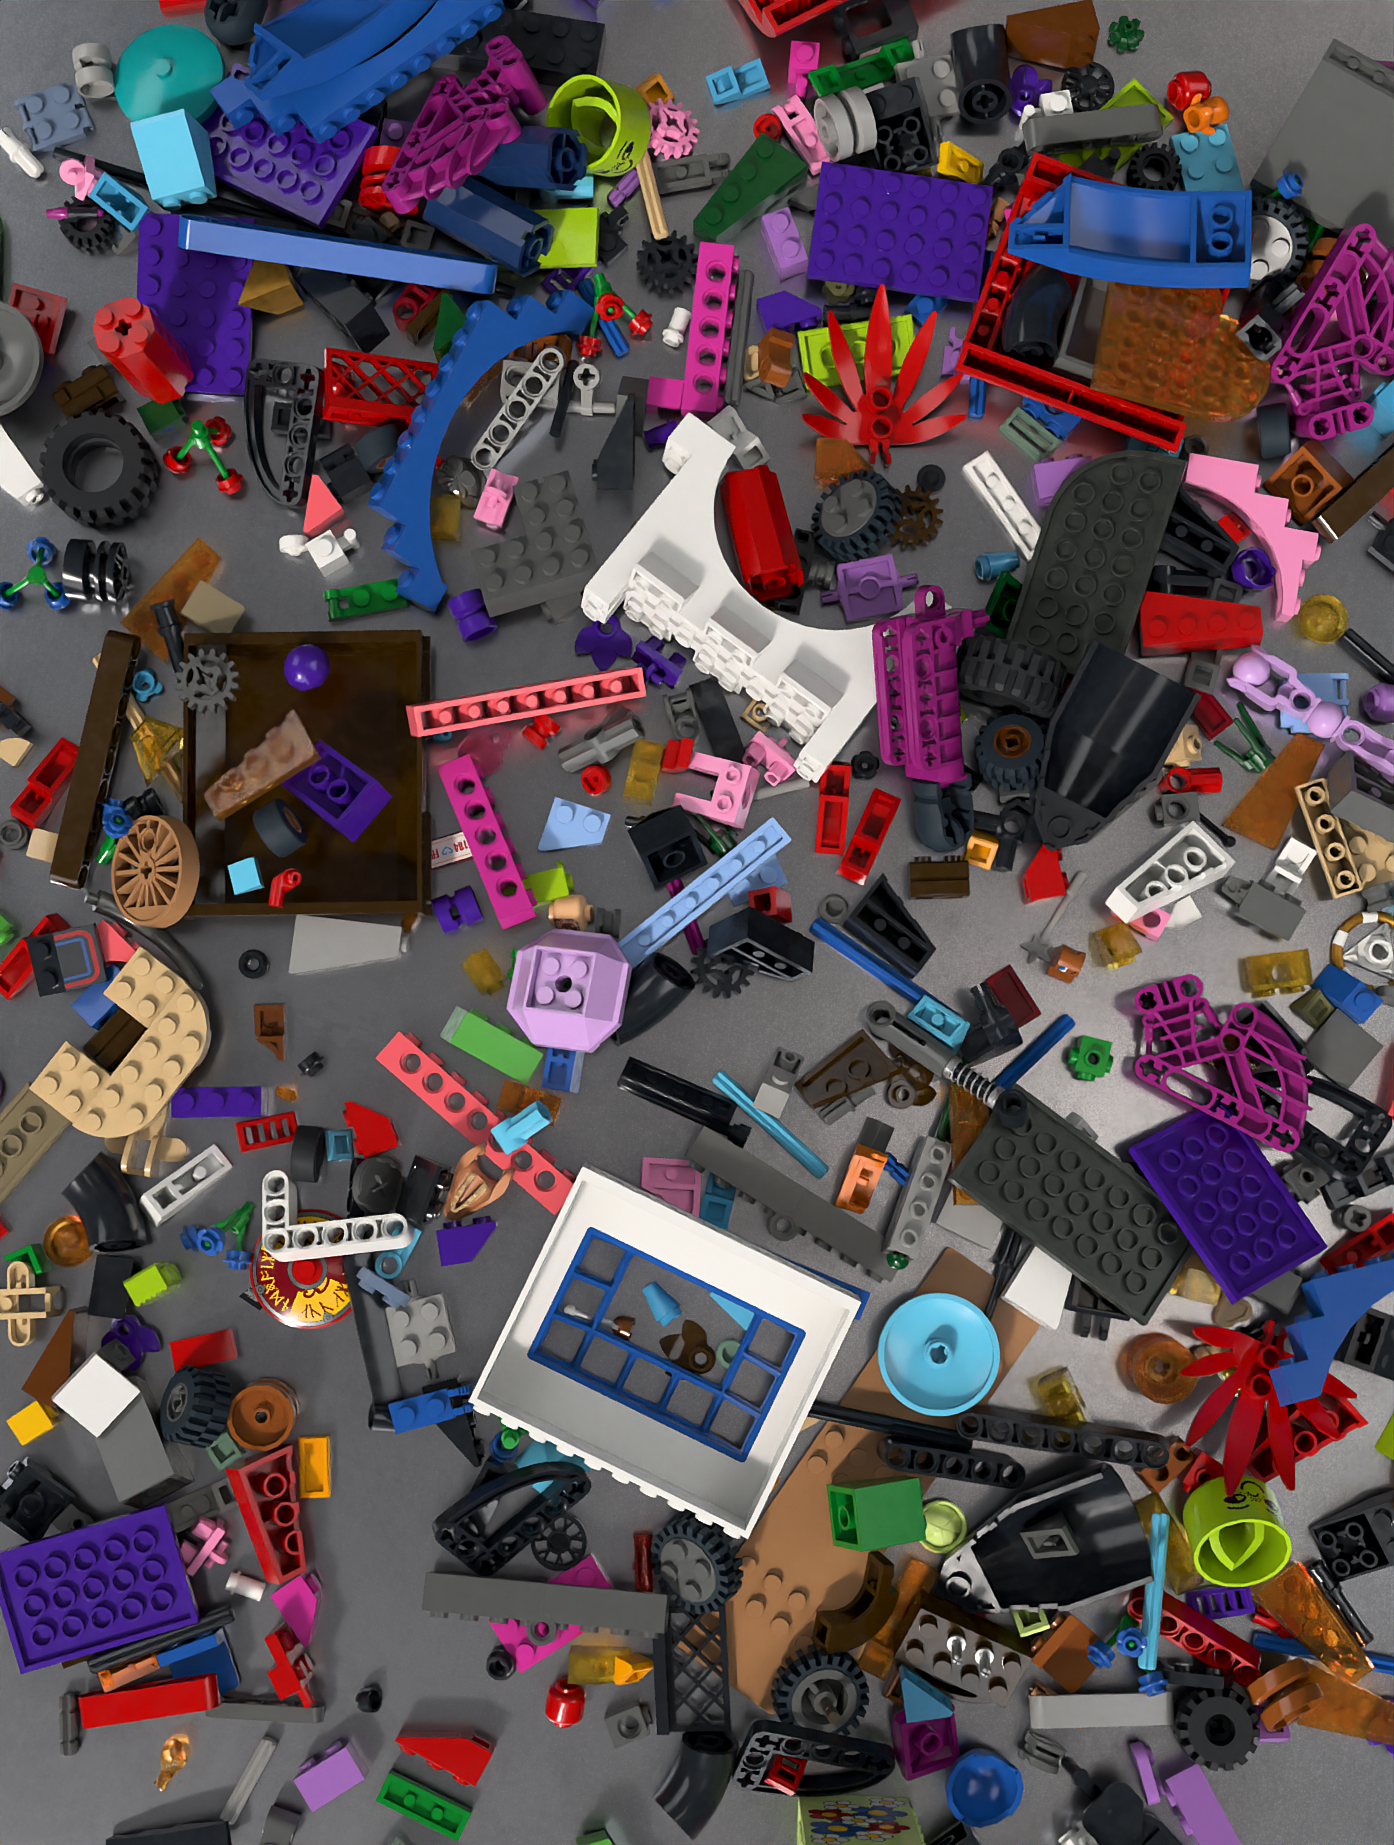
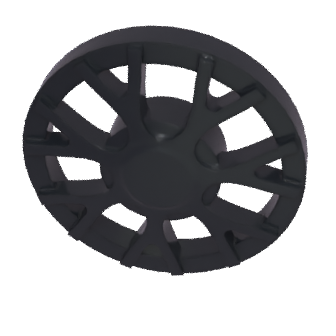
M1096 62L1088 63L1083 67H1070L1065 72L1061 82V91L1076 89L1077 96L1071 98L1073 110L1077 112L1099 110L1114 94L1115 85L1111 73L1104 66ZM1087 68L1088 75L1082 76L1079 69ZM1095 70L1102 73V76L1098 79L1092 76ZM1069 75L1078 79L1077 84L1066 81ZM1099 83H1108L1109 89L1099 88ZM1097 93L1105 99L1101 104L1094 98ZM1081 98L1089 100V107L1080 106Z
M567 1513L560 1517L564 1518L563 1529L556 1530L554 1522L549 1527L552 1532L548 1537L542 1533L540 1534V1539H535L531 1542L534 1557L542 1566L549 1570L565 1571L574 1567L582 1560L587 1549L588 1540L584 1526L577 1518ZM572 1524H575L579 1532L571 1537L567 1529ZM572 1540L582 1542L581 1551L570 1548ZM547 1541L548 1549L538 1552L536 1542ZM568 1551L573 1562L565 1565L562 1554ZM550 1552L557 1554L554 1565L546 1562ZM545 1553L544 1558H542L540 1554ZM558 1561L561 1562L562 1566H557Z

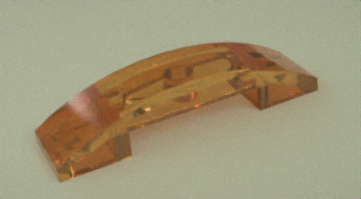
M911 1557L894 1586L900 1592L894 1611L883 1628L867 1641L858 1662L860 1669L885 1681L896 1659L894 1658L893 1638L919 1590L927 1593L930 1592L939 1574L937 1569Z

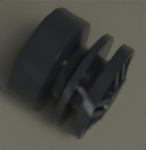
M70 539L65 550L63 562V585L66 597L69 600L90 601L95 593L99 602H107L109 600L111 603H121L125 596L129 576L128 554L124 543L113 542L111 545L109 541H102L98 549H96L93 540Z

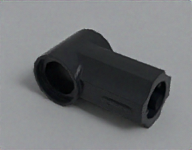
M1155 565L1150 577L1149 591L1205 598L1209 587L1208 571L1176 570V567L1171 565Z

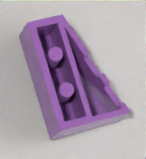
M1198 1763L1164 1781L1167 1786L1163 1789L1164 1794L1171 1807L1175 1805L1178 1807L1182 1815L1178 1819L1186 1836L1192 1835L1196 1845H1241Z

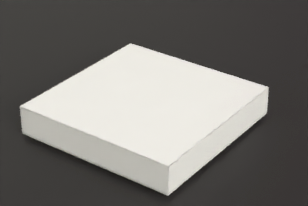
M94 1351L52 1395L51 1399L98 1437L140 1393V1389Z

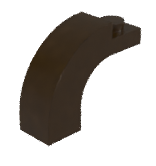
M873 1551L868 1553L862 1587L849 1604L836 1610L817 1611L812 1640L826 1654L850 1651L865 1644L883 1628L892 1615L900 1592L891 1585V1581L894 1578V1564L881 1552Z

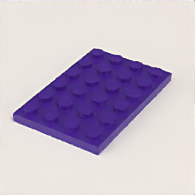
M235 62L227 78L233 74L236 79L245 81V77L250 75L251 69ZM219 106L200 124L209 134L214 177L216 180L321 230L324 228L363 162L365 150L372 147L379 135V131L375 126L357 119L336 132L332 138L326 139L321 144H318L302 121L297 123L290 131L277 137L260 114L254 117L250 123L236 130Z
M822 161L806 278L877 289L880 284H884L885 290L977 303L980 293L993 186Z
M147 213L139 223L137 300L152 310L189 355L194 377L191 383L187 382L185 393L244 396L246 372L252 358L253 309L240 306L238 302L249 271L253 267L254 259L180 248L178 246L180 215ZM205 216L257 224V220L254 218Z
M1222 1098L1216 1100L1210 1108L1211 1110L1216 1112L1217 1106H1220L1226 1110V1117L1230 1118L1232 1114H1235L1230 1105L1220 1102ZM1201 1110L1142 1140L1128 1150L1232 1305L1328 1248L1253 1138Z
M166 1502L0 1550V1607L21 1674L195 1624L201 1618Z

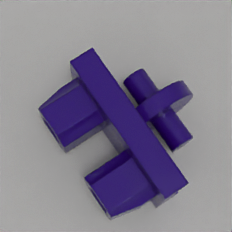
M652 636L646 642L640 640L635 647L636 650L631 659L638 664L636 667H642L644 684L646 685L651 680L658 686L663 682L671 689H674L683 673V668L687 661L686 658L675 652L669 659L665 658L660 654L665 645L656 636Z

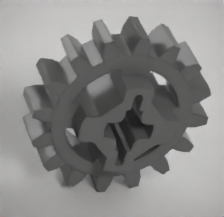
M199 649V657L196 658L189 653L188 658L190 662L188 664L180 662L179 665L184 670L182 673H175V677L181 680V683L175 685L176 690L183 692L179 696L180 700L183 702L189 700L187 707L194 710L198 706V711L204 715L207 708L213 714H217V707L220 705L227 710L228 704L226 701L228 699L236 701L237 698L232 693L234 690H241V686L235 683V680L240 679L241 675L239 672H232L237 665L233 661L227 663L229 657L225 653L218 657V652L215 649H211L209 655L203 649ZM206 663H214V664H217V665H215L214 667L210 668V667H205L203 664H206ZM194 671L193 680L189 683L191 674ZM202 673H204L207 677L209 676L211 678V686L214 690L205 685V677ZM227 680L226 687L222 692L223 683ZM206 695L211 696L213 699L201 700L197 697L201 698L202 696Z

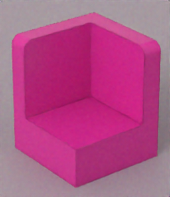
M650 376L646 398V413L658 414L659 407L679 410L681 408L684 380Z

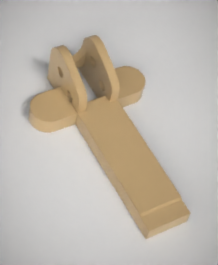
M171 1100L161 1111L162 1115L144 1130L132 1135L105 1138V1146L110 1152L123 1154L121 1173L158 1178L161 1160L181 1162L187 1158L189 1147L184 1140L165 1137ZM140 1139L151 1141L144 1170L135 1168Z
M16 1261L10 1264L7 1270V1289H0V1320L8 1319V1337L15 1346L29 1345L35 1340L36 1318L61 1316V1309H56L54 1306V1296L57 1292H60V1285L35 1286V1270L28 1261ZM45 1294V1310L19 1312V1295Z

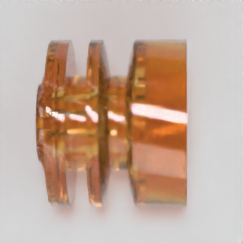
M1156 1332L1144 1335L1134 1342L1128 1352L1126 1367L1129 1378L1145 1397L1155 1403L1169 1405L1181 1402L1191 1394L1197 1384L1198 1377L1180 1375V1371L1196 1359L1188 1348L1168 1334ZM1157 1360L1163 1362V1370L1160 1372L1155 1369L1157 1367Z

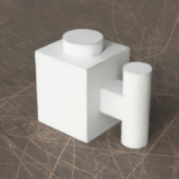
M1069 90L1041 94L1037 108H1034L1032 105H1026L1019 123L1020 129L1022 130L1024 122L1032 118L1074 113Z
M347 529L344 532V536L337 540L331 530H328L307 542L305 546L324 577L350 563L344 552L351 548H359L361 541L353 529Z

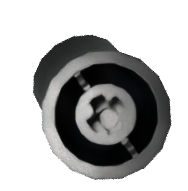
M987 24L951 33L957 104L961 115L967 121L975 124H989L998 121L1007 114L1012 104L1005 26L1003 24Z
M1042 264L1034 265L1016 286L1003 321L1001 337L1002 355L1032 366L1044 363L1056 355L1058 351L1060 321L1073 301V295L1068 281L1054 268Z
M656 952L649 954L644 962L631 973L622 1025L609 1036L612 1042L619 1047L647 1032L671 1014L695 989V982L688 971L678 962L664 954Z
M101 1151L61 1194L70 1202L81 1219L89 1250L95 1252H119L140 1248L146 1245L147 1242L138 1203L124 1176Z
M724 1731L683 1733L674 1765L661 1787L652 1796L693 1841L707 1825L719 1806L735 1766L739 1743L735 1737Z

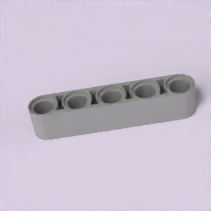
M550 346L537 356L471 453V461L477 469L489 470L500 460L566 364V355L561 348ZM553 352L559 357L557 368H550L546 365L545 355L547 353ZM530 377H538L542 381L543 388L540 392L531 391L528 386ZM513 401H521L525 405L526 412L523 416H517L513 413L511 409ZM496 425H504L508 428V439L504 440L496 436ZM482 448L490 450L493 455L492 462H482L479 458V450Z
M1146 1692L1029 1696L1030 1724L1033 1729L1175 1724L1173 1692H1163L1152 1697H1148Z

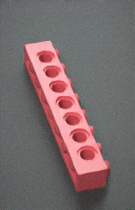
M629 666L407 705L406 710L411 735L422 737L646 696L642 667Z
M399 1031L376 1059L475 1146L482 1142L487 1144L485 1155L502 1170L513 1167L516 1171L512 1179L553 1215H557L562 1209L577 1177L566 1168L561 1172L554 1166L553 1163L556 1159L545 1149L542 1148L538 1152L530 1145L534 1141L531 1137L528 1138L529 1141L506 1156L504 1151L495 1145V1137L490 1130L508 1117L499 1109L495 1113L486 1106L489 1100L480 1092L475 1090L471 1093L465 1088L464 1085L467 1081L453 1070L449 1074L441 1067L445 1062L433 1051L429 1054L425 1053L420 1048L422 1042L410 1031L407 1035ZM417 1054L421 1060L420 1067L415 1071H410L406 1066V1060L410 1055ZM433 1074H440L443 1079V1085L440 1089L433 1091L428 1085V1079ZM456 1093H461L465 1097V1105L460 1110H455L450 1105V1099ZM479 1112L484 1113L488 1119L486 1127L481 1130L476 1129L472 1124L473 1116ZM523 1151L529 1152L532 1156V1164L526 1169L519 1167L517 1164V1156ZM544 1171H550L555 1177V1183L550 1188H544L539 1183V1176Z

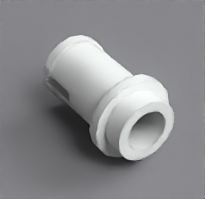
M679 307L675 308L668 328L664 329L662 333L664 336L663 341L669 346L678 347L679 344L684 342L683 334L692 317L689 311Z
M238 1571V1573L231 1572L225 1590L231 1591L230 1595L237 1593L260 1602L266 1582L243 1576L241 1571Z

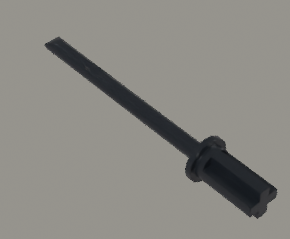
M1007 1228L997 1260L992 1262L998 1265L999 1268L984 1311L990 1322L1007 1270H1016L1014 1263L1023 1236L1013 1229Z

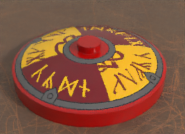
M322 1209L297 1210V1225L344 1219L338 1214ZM283 1216L279 1217V1218L276 1219L275 1221H278V1220L282 1219ZM344 1233L337 1234L333 1243L340 1242L344 1237ZM262 1234L260 1235L251 1255L250 1280L257 1300L267 1313L279 1322L291 1327L317 1329L334 1324L352 1312L342 1268L343 1255L279 1262L265 1250ZM315 1236L306 1239L304 1246L311 1245ZM280 1240L276 1244L275 1250L281 1249L285 1244V1240Z

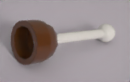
M567 1305L564 1308V1312L589 1320H592L594 1317L593 1314L577 1310L573 1305ZM622 1315L614 1320L603 1318L601 1323L611 1326L615 1335L629 1341L632 1335L630 1331L632 1325H635L636 1318Z

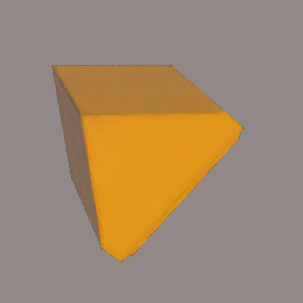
M639 1653L615 1656L614 1681L616 1685L639 1682L654 1668V1662Z

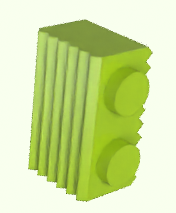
M168 1261L148 1266L123 1281V1284L135 1306L140 1307L152 1304L154 1301L159 1300V1298L164 1297V1295L180 1288L181 1283L179 1280L182 1277L173 1263L169 1264Z

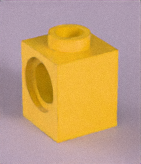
M36 1400L8 1419L7 1423L21 1445L24 1446L36 1440L61 1421L57 1417L59 1415L57 1407L51 1408Z

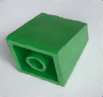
M902 1475L826 1484L833 1546L864 1552L926 1540L925 1530L927 1528V1521L922 1508L923 1489L918 1477Z

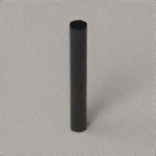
M576 360L568 362L549 432L552 437L558 438L562 433L575 384L573 379L574 371L580 366V363Z

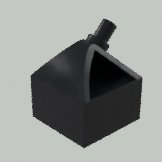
M681 805L661 809L647 816L642 815L640 818L626 817L625 826L630 828L627 830L655 889L708 864L695 830Z

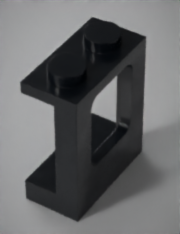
M848 0L834 7L831 13V20L835 30L840 29L843 37L841 38V44L845 54H850L854 62L860 59V54L896 40L907 38L909 43L917 40L919 25L908 0H882L892 24L889 27L863 37L855 35L846 11L871 0Z

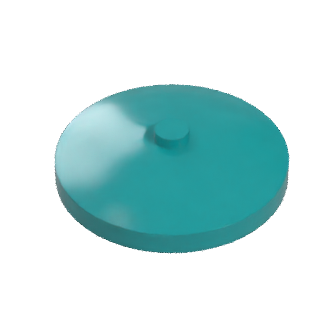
M167 24L152 28L135 38L124 50L117 63L114 73V92L117 102L131 122L185 109L201 124L218 106L209 90L227 78L225 62L214 42L196 28L182 24Z

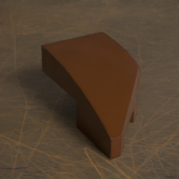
M256 1003L253 1005L255 1035L258 1037L256 1040L270 1049L279 1061H284L286 1059L285 1003Z

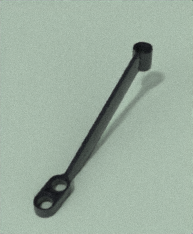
M354 1157L351 1163L346 1206L347 1219L364 1217L365 1214L354 1200L352 1190L355 1171L365 1158ZM366 1232L363 1235L364 1240L367 1239ZM371 1252L343 1255L342 1268L372 1393V1403L368 1414V1428L375 1431L395 1432L388 1404L403 1400L404 1394L380 1292L375 1290L371 1294L358 1285L361 1279L356 1276L362 1266L375 1272Z

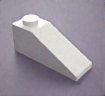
M213 1144L144 1193L138 1206L156 1228L232 1169L233 1166L218 1147Z

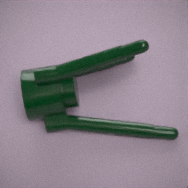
M1238 702L1237 707L1254 737L1251 735L1239 718L1234 719V723L1252 746L1245 753L1248 759H1245L1217 740L1214 742V745L1241 763L1247 771L1253 768L1257 773H1260L1272 764L1276 757L1271 753L1273 750L1266 744L1243 703Z
M714 790L710 791L711 797L713 796ZM696 814V819L711 836L708 840L694 829L697 838L713 855L716 853L721 859L739 845L735 840L738 834L732 826L724 824L726 832L723 828L715 832L700 814Z

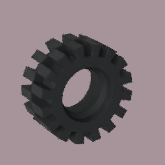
M1153 142L1150 148L1148 144L1143 145L1141 150L1138 149L1130 161L1126 174L1128 175L1127 184L1132 183L1131 187L1173 191L1182 170V164H1179V155L1173 156L1175 153L1173 148L1169 152L1166 151V144H1162L1161 148H1157L1158 142ZM1149 163H1156L1164 169L1165 175L1161 180H1150L1144 175V166Z
M87 195L83 201L72 196L71 198L74 202L70 204L66 201L64 203L65 207H98L104 211V214L97 219V225L88 232L79 231L77 229V222L63 223L61 220H58L62 233L69 243H72L78 250L81 247L83 251L88 252V247H90L93 252L98 251L96 245L99 244L104 248L107 246L104 240L111 241L113 237L110 232L115 233L113 216L93 199L88 198Z

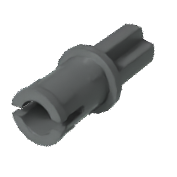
M869 1086L833 1101L823 1108L819 1114L827 1125H831L848 1112H855V1107L872 1095H875L876 1092L872 1086Z

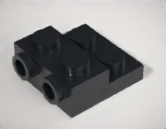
M368 215L365 218L361 216L352 225L354 232L350 235V239L403 246L377 217ZM345 273L368 292L375 301H379L395 283V280Z
M26 1457L22 1463L17 1460L6 1474L9 1478L2 1486L0 1485V1522L29 1542L41 1539L50 1524L73 1503L75 1494L52 1479L50 1472L29 1457Z

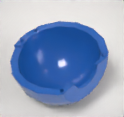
M979 1748L972 1749L955 1760L948 1770L945 1783L948 1806L954 1816L967 1826L977 1828L997 1824L1007 1816H1012L1020 1805L1024 1790L1022 1774L1014 1764L996 1753Z

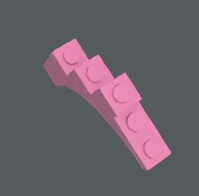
M1189 453L1186 458L1187 465L1181 481L1183 489L1203 495L1221 504L1230 512H1234L1255 535L1262 549L1269 556L1271 565L1276 569V573L1273 575L1277 598L1275 620L1288 622L1294 614H1298L1301 598L1297 597L1298 586L1301 587L1305 578V569L1301 568L1307 569L1315 560L1319 559L1321 553V543H1318L1319 533L1287 528L1291 518V509H1287L1289 499L1258 494L1261 484V475H1257L1259 465Z

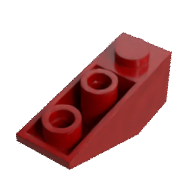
M401 1730L395 1742L400 1744L399 1748L405 1753L413 1756L418 1754L427 1759L426 1763L430 1767L439 1771L445 1769L453 1774L452 1778L458 1783L465 1786L471 1784L474 1787L496 1747L470 1731Z

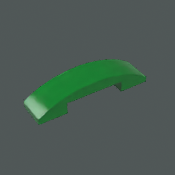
M907 38L882 46L879 53L837 68L834 64L809 72L808 77L819 98L830 94L838 97L840 91L854 86L864 90L881 82L884 84L896 78L894 66L897 63L912 61L915 59V56Z

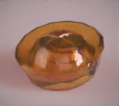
M65 1215L59 1217L47 1227L43 1246L46 1255L53 1263L61 1267H75L83 1264L91 1256L93 1251L88 1249L85 1229L78 1216Z

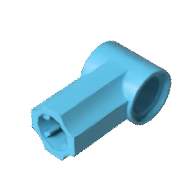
M586 173L582 180H577L574 184L577 185L574 191L538 189V195L547 203H554L560 199L593 200V174Z
M538 1100L523 1109L516 1116L505 1119L490 1131L507 1156L529 1141L528 1138L553 1122L547 1106Z
M404 1226L396 1227L392 1236L399 1235L403 1231ZM413 1227L414 1239L407 1247L382 1251L375 1262V1270L379 1276L385 1279H395L403 1273L404 1266L423 1233L421 1230ZM388 1257L396 1259L398 1264L397 1270L392 1274H386L382 1269V1263Z

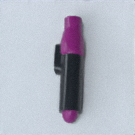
M58 207L46 209L47 219H58L63 223H75L79 219H99L104 214V211L98 207Z

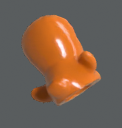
M1198 93L1192 98L1190 106L1184 111L1183 118L1190 133L1201 132L1205 135H1212L1216 132V129L1212 127L1222 125L1227 121L1229 106L1221 96H1211L1201 103L1202 94Z

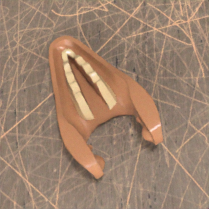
M484 1142L462 1155L456 1166L443 1211L445 1217L450 1221L461 1220L498 1199L504 1194L516 1171L513 1167L503 1170V1177L499 1178V1181L488 1178L480 1170L476 1161L479 1155H483L486 1152L487 1144Z

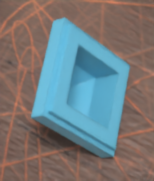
M351 1129L325 1131L328 1161L353 1159Z

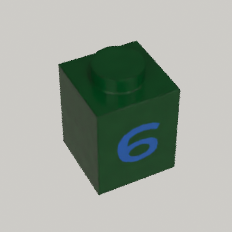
M178 399L161 405L152 400L136 408L155 442L186 427L182 418L186 416V412Z

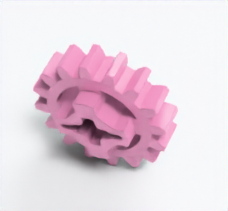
M658 98L655 104L651 101L648 103L647 107L651 118V135L647 149L653 147L655 149V156L662 152L666 160L669 159L671 154H673L675 159H678L682 154L687 156L698 141L697 136L700 133V130L695 128L698 121L697 119H690L689 116L692 112L690 109L682 110L683 103L680 102L675 106L670 98L666 104L663 103L661 98Z

